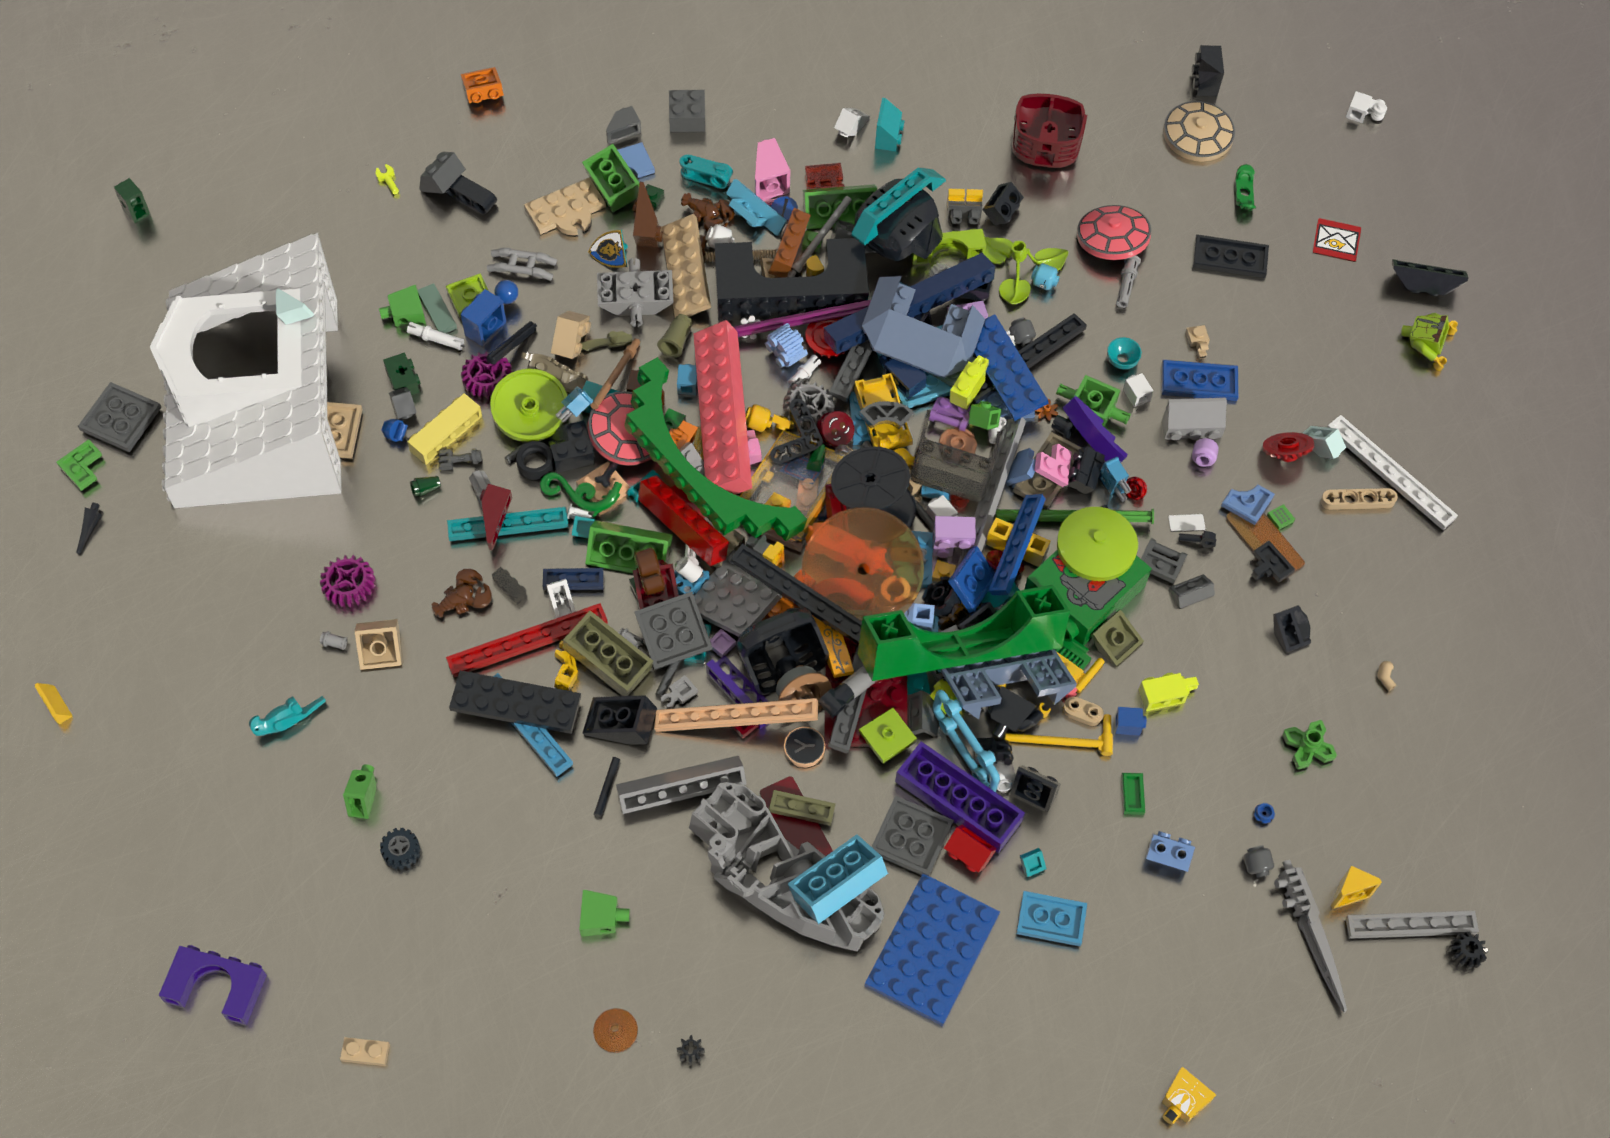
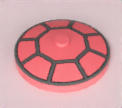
M1107 205L1095 208L1081 218L1077 228V238L1081 247L1093 256L1108 260L1126 259L1139 254L1148 246L1151 239V225L1141 212L1133 208L1121 205Z
M626 391L606 395L598 409H592L588 419V435L594 448L606 459L621 465H638L650 460L651 457L645 448L638 444L636 438L625 429L626 415L635 410L631 404L633 392Z

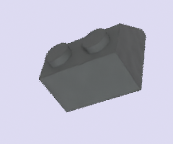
M454 152L439 153L436 157L437 159L426 167L425 172L420 177V191L444 194L466 170Z

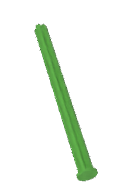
M997 509L996 518L1003 521H1016L1020 509ZM1151 509V511L1113 510L1121 514L1129 522H1151V524H1154V509ZM1041 510L1038 521L1064 522L1070 514L1077 510Z

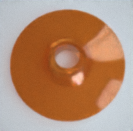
M613 1008L606 1010L595 1021L593 1028L595 1041L602 1049L608 1052L617 1053L628 1049L635 1042L638 1034L635 1018L623 1009ZM613 1025H618L619 1030L612 1031L611 1027Z

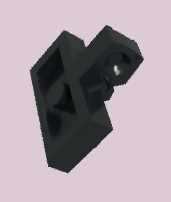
M1267 541L1253 552V555L1259 560L1256 564L1258 567L1251 574L1256 581L1264 575L1267 577L1272 575L1278 582H1281L1295 571V568L1270 541Z

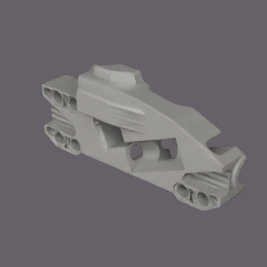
M729 782L720 783L708 799H703L701 805L692 812L689 829L708 844V857L712 864L710 871L715 874L714 879L727 890L742 896L773 919L801 935L853 951H858L863 940L865 941L880 928L885 914L879 896L870 888L834 912L830 919L826 918L819 924L795 902L788 883L826 856L809 842L801 844L800 850L788 842L766 807L765 801L746 786ZM777 851L782 862L773 865L770 876L771 882L768 886H765L750 872L752 870L756 872L759 858Z

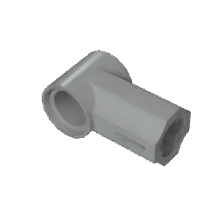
M478 470L472 473L469 480L482 508V502L480 501L481 492L483 489L486 490L487 485L491 483L485 471Z

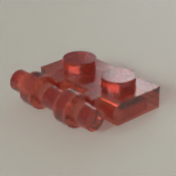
M841 163L805 166L807 185H815V187H808V189L845 187L844 184L837 185V182H843ZM822 183H831L828 186H821Z

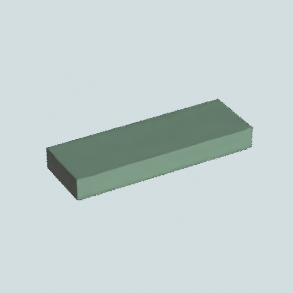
M433 283L418 289V295L437 331L448 333L457 329V325L435 284Z

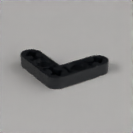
M802 399L792 400L788 407V412L800 438L779 445L771 450L769 460L775 466H781L812 454L823 443L811 413ZM795 405H797V407H802L800 410V414L798 410H793ZM807 421L811 427L808 430H804L801 428L800 423ZM811 432H814L812 433L811 437L813 441H817L816 446H814L813 444H809L811 438L808 434H810ZM798 445L801 448V453L794 454L791 451V446ZM787 451V454L783 455L781 460L774 458L776 452L781 455Z

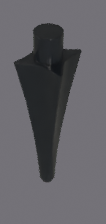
M93 502L90 509L85 507L81 535L76 550L77 554L81 553L89 535L102 516L98 513L100 507L98 503Z

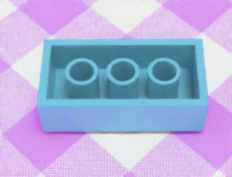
M856 834L789 882L788 886L795 902L819 924L886 876L888 872L882 856Z

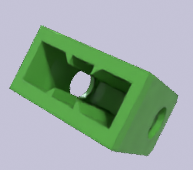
M416 285L389 294L387 297L390 306L379 308L381 319L393 317L394 324L397 327L410 326V322L419 325L426 324Z
M364 764L361 770H353L351 772L343 794L347 815L350 817L369 819L377 787L373 773L374 767Z
M583 890L579 927L581 936L615 933L617 921H630V909L618 908L616 896Z

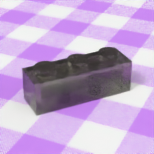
M500 567L491 574L493 581L516 604L527 597L525 587L520 586L518 581L514 577L512 578L506 569L504 570Z

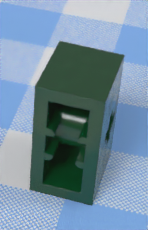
M130 178L114 186L123 211L134 223L150 215L142 191Z
M405 352L383 359L385 370L394 391L407 387L411 395L419 393L418 385L421 384L417 373L413 374L412 370L415 369L411 358L407 359Z

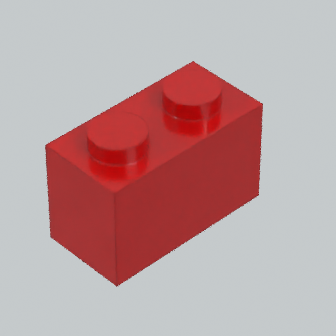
M963 824L956 827L944 846L950 857L955 860L960 859L965 863L967 869L972 872L977 871L978 873L984 870L997 850L996 847Z

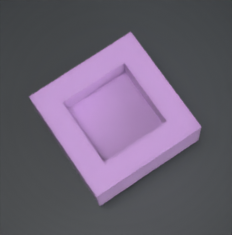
M722 629L710 639L713 651L721 658L736 645V641Z

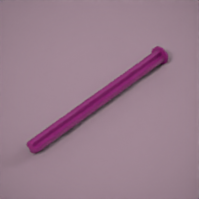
M871 300L735 326L734 328L738 332V337L777 330L786 323L790 325L789 327L849 316L868 307Z

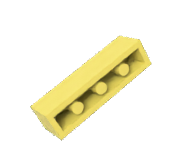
M465 393L455 398L450 406L441 410L437 417L427 422L418 433L410 437L407 441L410 452L427 465L439 454L440 450L447 448L482 417L481 407Z

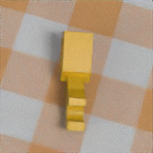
M561 640L559 648L563 649V641ZM556 649L554 656L563 664L555 679L554 687L570 691L578 676L576 661L566 650L559 651Z

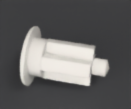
M571 503L567 512V519H575V516L592 519V515H589L587 510L572 507Z

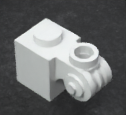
M1356 91L1346 118L1363 123L1365 116L1371 114L1373 120L1380 121L1385 116L1387 106L1381 99L1374 100L1372 96Z

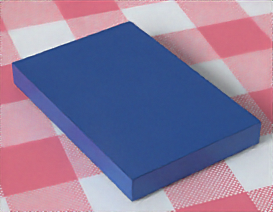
M974 546L969 550L948 580L969 613L977 609L987 594L995 572L978 546Z

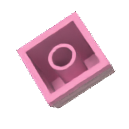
M772 138L759 142L755 170V194L763 201L789 194L790 168L776 139Z

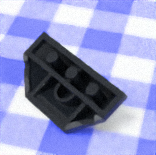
M1392 259L1394 271L1405 287L1413 293H1420L1421 291L1427 292L1432 296L1446 295L1467 282L1469 278L1467 272L1462 270Z

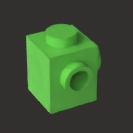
M980 401L979 404L971 405L969 424L987 430L997 428L999 426L1001 409L991 406V403L987 401Z

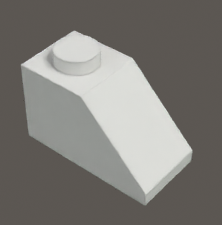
M843 108L834 128L839 130L838 133L844 137L855 136L869 120L870 116L856 108Z

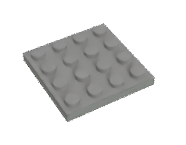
M733 550L726 560L722 562V566L717 568L710 575V579L704 582L703 587L693 595L702 619L739 637L751 624L760 622L783 596L731 563V558L736 553Z

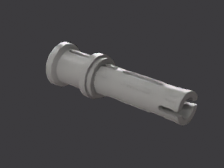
M1136 255L1124 259L1125 266L1121 271L1122 283L1116 305L1120 308L1128 307L1133 280L1138 275L1137 267L1140 265L1141 259Z

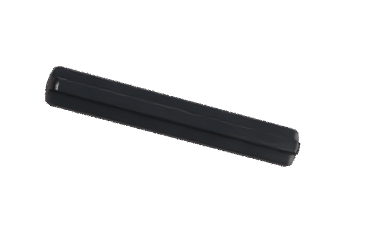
M529 321L488 354L487 362H490L492 365L496 364L536 331V323Z

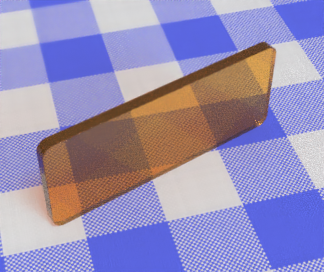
M1232 512L1227 514L1226 520L1253 552L1267 541H1270L1295 568L1294 572L1305 565V561L1265 513L1262 514L1256 525Z

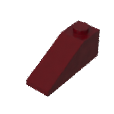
M488 484L486 490H482L480 501L482 502L488 548L493 551L512 500V493L509 489Z

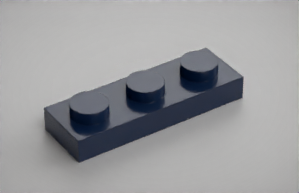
M603 568L543 569V590H547V584L563 579L567 580L569 590H604Z

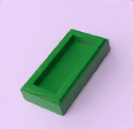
M1122 773L1123 814L1144 815L1143 773Z

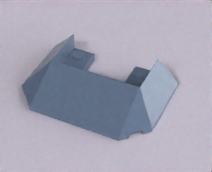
M901 276L879 277L861 326L864 334L867 335L873 351L944 379L957 372H962L967 363L971 362L985 321L980 312L973 305L968 311L950 304L942 329L907 316L916 289L899 283Z
M1055 649L940 669L962 708L977 719L980 717L982 707L1001 703L1002 698L995 688L997 685L1028 680L1038 697L1048 695L1054 705L1077 685Z

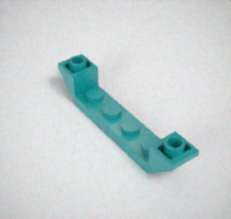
M916 168L863 210L851 233L852 236L865 246L878 235L877 224L924 187L933 192L946 182V179L933 169Z

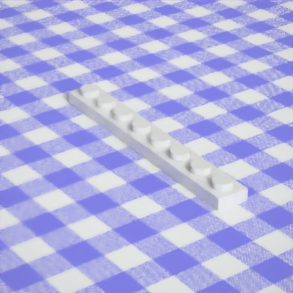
M1342 415L1327 426V428L1338 429L1348 449L1442 530L1457 518L1458 515Z

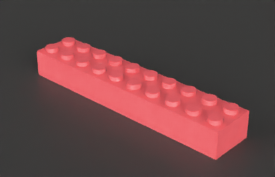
M725 320L695 332L693 335L705 477L719 487L736 495L752 489L738 332Z

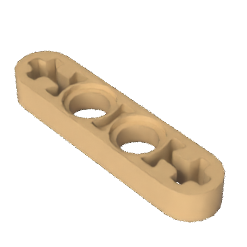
M1389 488L1327 490L1323 493L1320 503L1329 510L1391 508L1396 503L1398 495ZM1369 495L1374 501L1367 502L1364 500V496ZM1351 496L1354 498V502L1349 503L1344 497Z

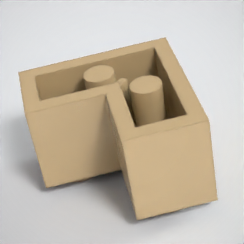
M567 311L558 316L551 353L571 359L578 356L582 350L581 337L589 333L591 328L590 316L572 311Z

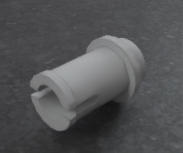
M621 628L618 632L638 649L644 641L643 638L629 632L628 628Z
M330 631L322 632L320 644H323L324 647L328 645L344 650L347 646V637L331 634Z

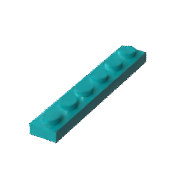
M566 507L506 513L498 536L569 528ZM483 516L447 520L449 541L486 537Z

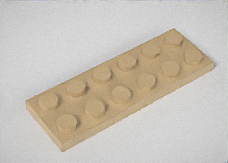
M691 214L661 227L667 270H672L675 318L679 314L690 317L711 308L697 217Z

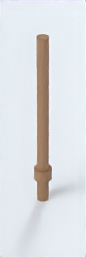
M634 339L631 345L626 347L623 357L591 403L592 409H598L628 361L637 353L636 349L640 345L639 339Z

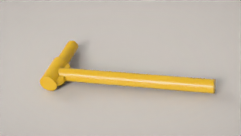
M1105 714L1103 717V733L1098 737V740L1005 734V740L1009 742L1098 748V751L1103 756L1113 755V734L1111 733V715Z

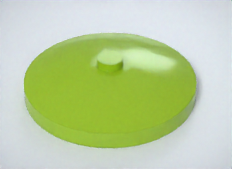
M538 369L517 370L505 376L494 388L490 403L491 414L497 427L508 437L522 442L541 441L551 437L565 423L561 422L556 417V414L564 407L561 402L567 397V393L561 382L545 371Z
M1086 507L1073 512L1064 520L1057 536V550L1064 565L1077 576L1092 581H1108L1123 575L1132 566L1138 551V539L1133 526L1121 514L1108 508Z

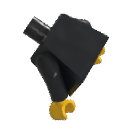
M1006 684L997 685L995 688L1002 698L1001 703L988 706L990 718L998 722L992 733L1003 739L1008 729L1015 733L1018 731L1024 732L1035 726L1042 718H1046L1051 708L1048 711H1044L1042 709L1044 703H1041L1037 709V706L1006 689Z

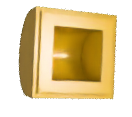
M818 256L809 257L806 264V276L812 277L823 273L824 266Z

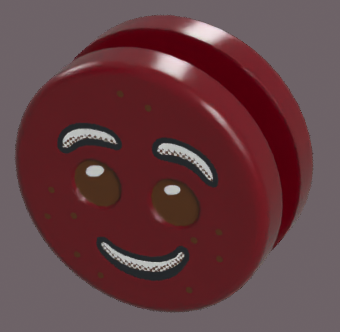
M842 411L825 413L817 422V428L823 440L822 444L827 447L845 446L854 436V423L851 417Z

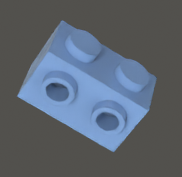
M1158 831V834L1153 833L1146 859L1188 872L1195 846L1191 845L1192 841L1181 837L1177 841L1170 838L1171 834ZM1159 844H1164L1162 850H1157ZM1183 850L1185 851L1184 855L1178 856V852Z

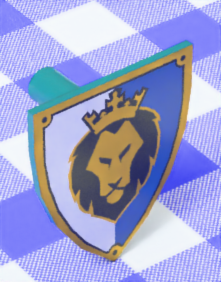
M622 230L606 232L592 243L588 253L595 260L609 267H627L625 250H627L628 246L623 241Z

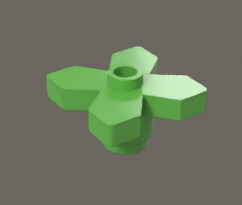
M1322 720L1311 722L1305 732L1297 727L1284 730L1283 737L1286 744L1299 748L1293 757L1297 769L1309 767L1313 756L1324 763L1335 760L1337 754L1333 745L1323 742V736L1327 730Z

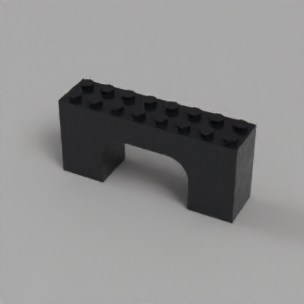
M855 238L826 239V270L817 276L767 278L760 275L753 265L752 242L714 243L718 320L748 319L750 315H753L755 319L766 320L868 300L869 289L865 247Z

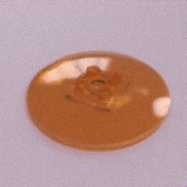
M853 508L833 515L816 529L804 551L802 576L805 585L862 621L863 616L899 610L905 613L912 606L920 592L924 578V560L916 537L900 519L879 509ZM861 564L869 566V572L866 575H861L858 572V567Z

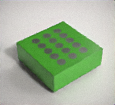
M1284 504L1267 514V517L1277 530L1295 521V518Z

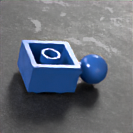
M510 280L500 281L495 287L494 294L484 289L481 294L476 295L474 301L462 310L461 319L466 337L483 347L506 323L503 304L513 303L519 293L518 287L514 282Z

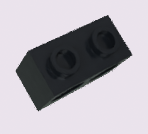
M1012 182L1000 184L982 210L994 225L1006 224L1011 220L1015 210L1020 207L1024 197Z

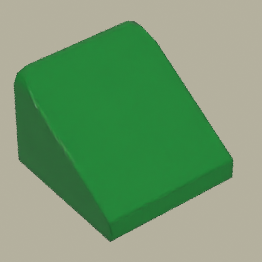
M821 445L810 455L806 469L817 472L821 471L825 460V445Z

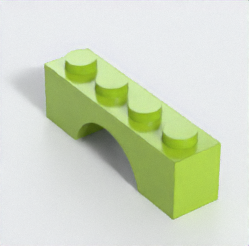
M983 229L942 233L943 238L926 259L914 253L910 255L913 265L931 263L933 256L945 249L956 250L962 253L966 259H970L980 253L985 255L987 246Z

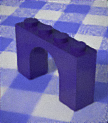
M192 945L187 947L179 946L159 997L163 1002L185 1008L195 982L202 975L213 971L224 972L231 977V990L221 1013L227 1020L247 1025L267 975L262 966L257 963L250 962L248 965L241 963L242 961L235 957L223 958L214 951L205 953Z

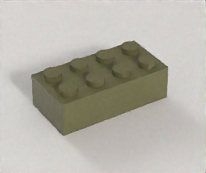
M591 611L582 618L563 640L562 648L622 696H628L652 669V659Z

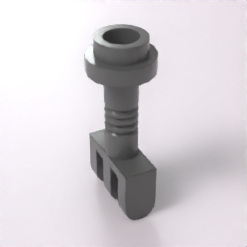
M476 448L472 449L471 453L453 455L451 449L439 451V470L441 471L452 470L453 463L473 461V464H478L482 461L481 450Z

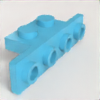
M734 179L726 192L732 198L729 206L734 209L737 215L743 216L749 225L753 227L765 226L776 236H779L787 220L738 179Z

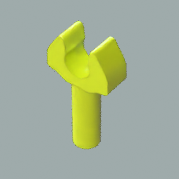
M385 164L387 172L381 173L379 168H376L377 180L379 182L385 181L394 195L399 193V189L392 179L395 175L394 169Z

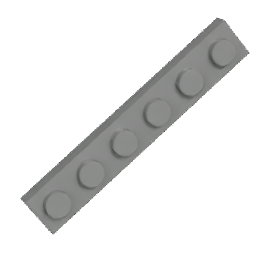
M1475 911L1347 915L1346 917L1349 939L1458 935L1459 933L1465 934L1469 931L1471 934H1477L1479 932Z

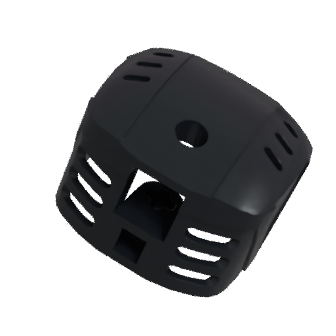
M894 179L875 191L855 214L854 225L858 222L864 209L902 179ZM920 190L877 224L878 235L866 245L881 256L895 261H900L912 253L926 259L943 238L934 199L925 190Z
M790 608L756 624H751L740 634L736 643L739 657L760 695L776 692L778 680L791 669L799 665L807 666L813 661H817L813 669L819 672L826 666L829 658V651L810 610L804 608ZM806 643L808 644V648L798 654L795 653L796 649ZM785 644L790 656L780 659L776 663V667H774L767 650ZM813 653L806 661L799 662V659L806 654ZM761 664L767 665V667L764 669H753L754 666H758ZM768 672L771 673L770 677L763 679L757 678V675ZM775 682V685L763 688L761 686L763 683Z

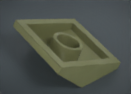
M1121 609L1091 634L1098 651L1114 666L1121 663L1144 642Z

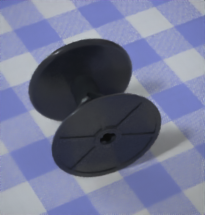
M876 446L857 449L843 457L832 473L831 486L833 493L847 508L849 533L861 538L868 544H882L899 538L911 527L916 516V503L912 494L907 489L910 481L909 467L902 456L895 451Z

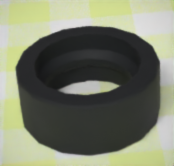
M540 441L525 443L516 454V463L520 474L530 480L542 479L544 475L551 473L554 468L551 448ZM532 453H540L545 455L547 460L541 467L529 468L524 465V458Z

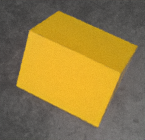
M1351 866L1339 883L1331 903L1332 910L1371 897L1381 885V879Z

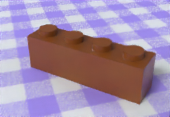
M793 208L769 268V274L778 278L787 277L811 216L810 214Z

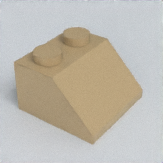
M398 619L356 624L355 638L360 670L402 665Z

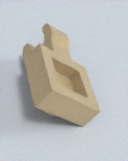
M1205 325L1188 327L1186 335L1190 347L1196 346L1199 357L1207 356L1206 350L1209 349L1210 339Z

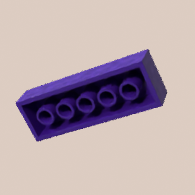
M922 741L896 773V783L945 817L954 820L953 822L958 826L963 824L996 847L997 850L995 852L998 854L1023 821L1025 812Z

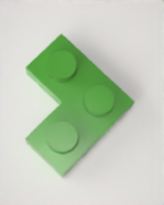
M88 439L56 463L82 491L97 480L95 474L87 466L100 458L102 454Z

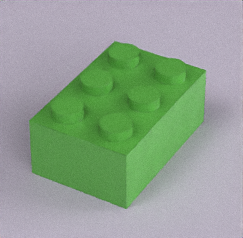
M614 144L582 162L586 173L612 212L638 198L639 181Z

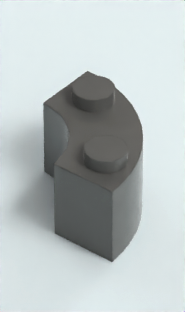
M879 401L866 406L858 415L871 429L885 423L900 429L915 412L898 402Z

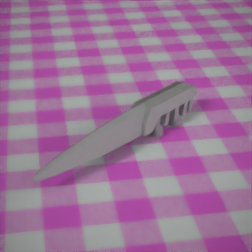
M1286 860L1282 862L1285 870L1278 875L1279 879L1274 881V885L1276 888H1287L1285 896L1290 898L1284 899L1282 905L1284 908H1295L1296 911L1293 913V916L1300 917L1298 920L1300 930L1305 935L1314 959L1332 995L1345 1013L1347 1011L1345 998L1334 958L1319 919V909L1302 868H1293L1291 861Z

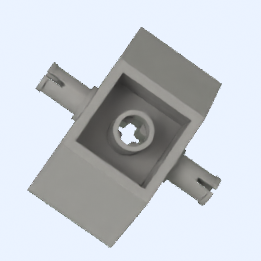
M632 258L628 261L629 272L597 273L598 306L617 316H631L630 324L636 327L637 320L639 327L643 324L642 315H655L673 304L672 270L640 271V260L635 258L634 265Z

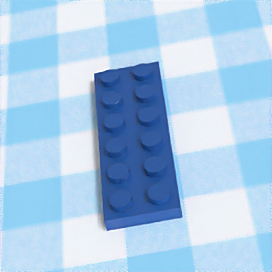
M994 314L986 318L974 355L976 358L980 355L989 360L986 375L1010 415L1016 421L1049 404L997 316Z

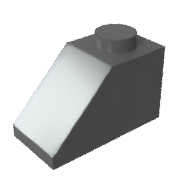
M633 106L622 108L614 113L606 129L608 144L641 133V121Z

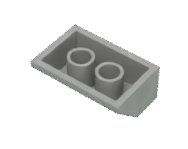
M1226 398L1169 399L1162 418L1165 439L1179 440L1190 438L1196 440L1199 438H1222L1226 428Z

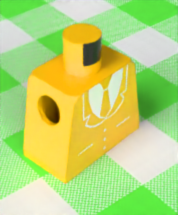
M1181 1067L1162 1100V1103L1168 1108L1162 1117L1171 1125L1178 1118L1187 1123L1210 1104L1216 1094L1184 1067Z

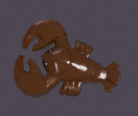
M685 193L681 198V205H688L694 211L693 214L697 217V222H700L701 219L703 220L704 228L707 232L711 226L714 227L716 224H722L723 220L714 219L720 213L724 219L727 216L726 214H728L729 222L735 215L734 209L729 206L730 202L728 200H719L713 203L708 198H703L702 200L691 198V193ZM726 222L725 224H723V225H721V226H724V227L727 228L728 222Z
M463 569L456 576V587L450 586L444 591V594L447 596L440 604L435 602L431 604L432 612L435 616L438 615L441 618L445 611L456 609L458 614L469 611L466 607L467 604L475 608L486 607L492 600L491 590L484 583L485 591L481 593L482 588L479 586L475 598L472 597L473 587L470 585L478 584L473 578L478 579L480 582L483 581V578L476 570Z

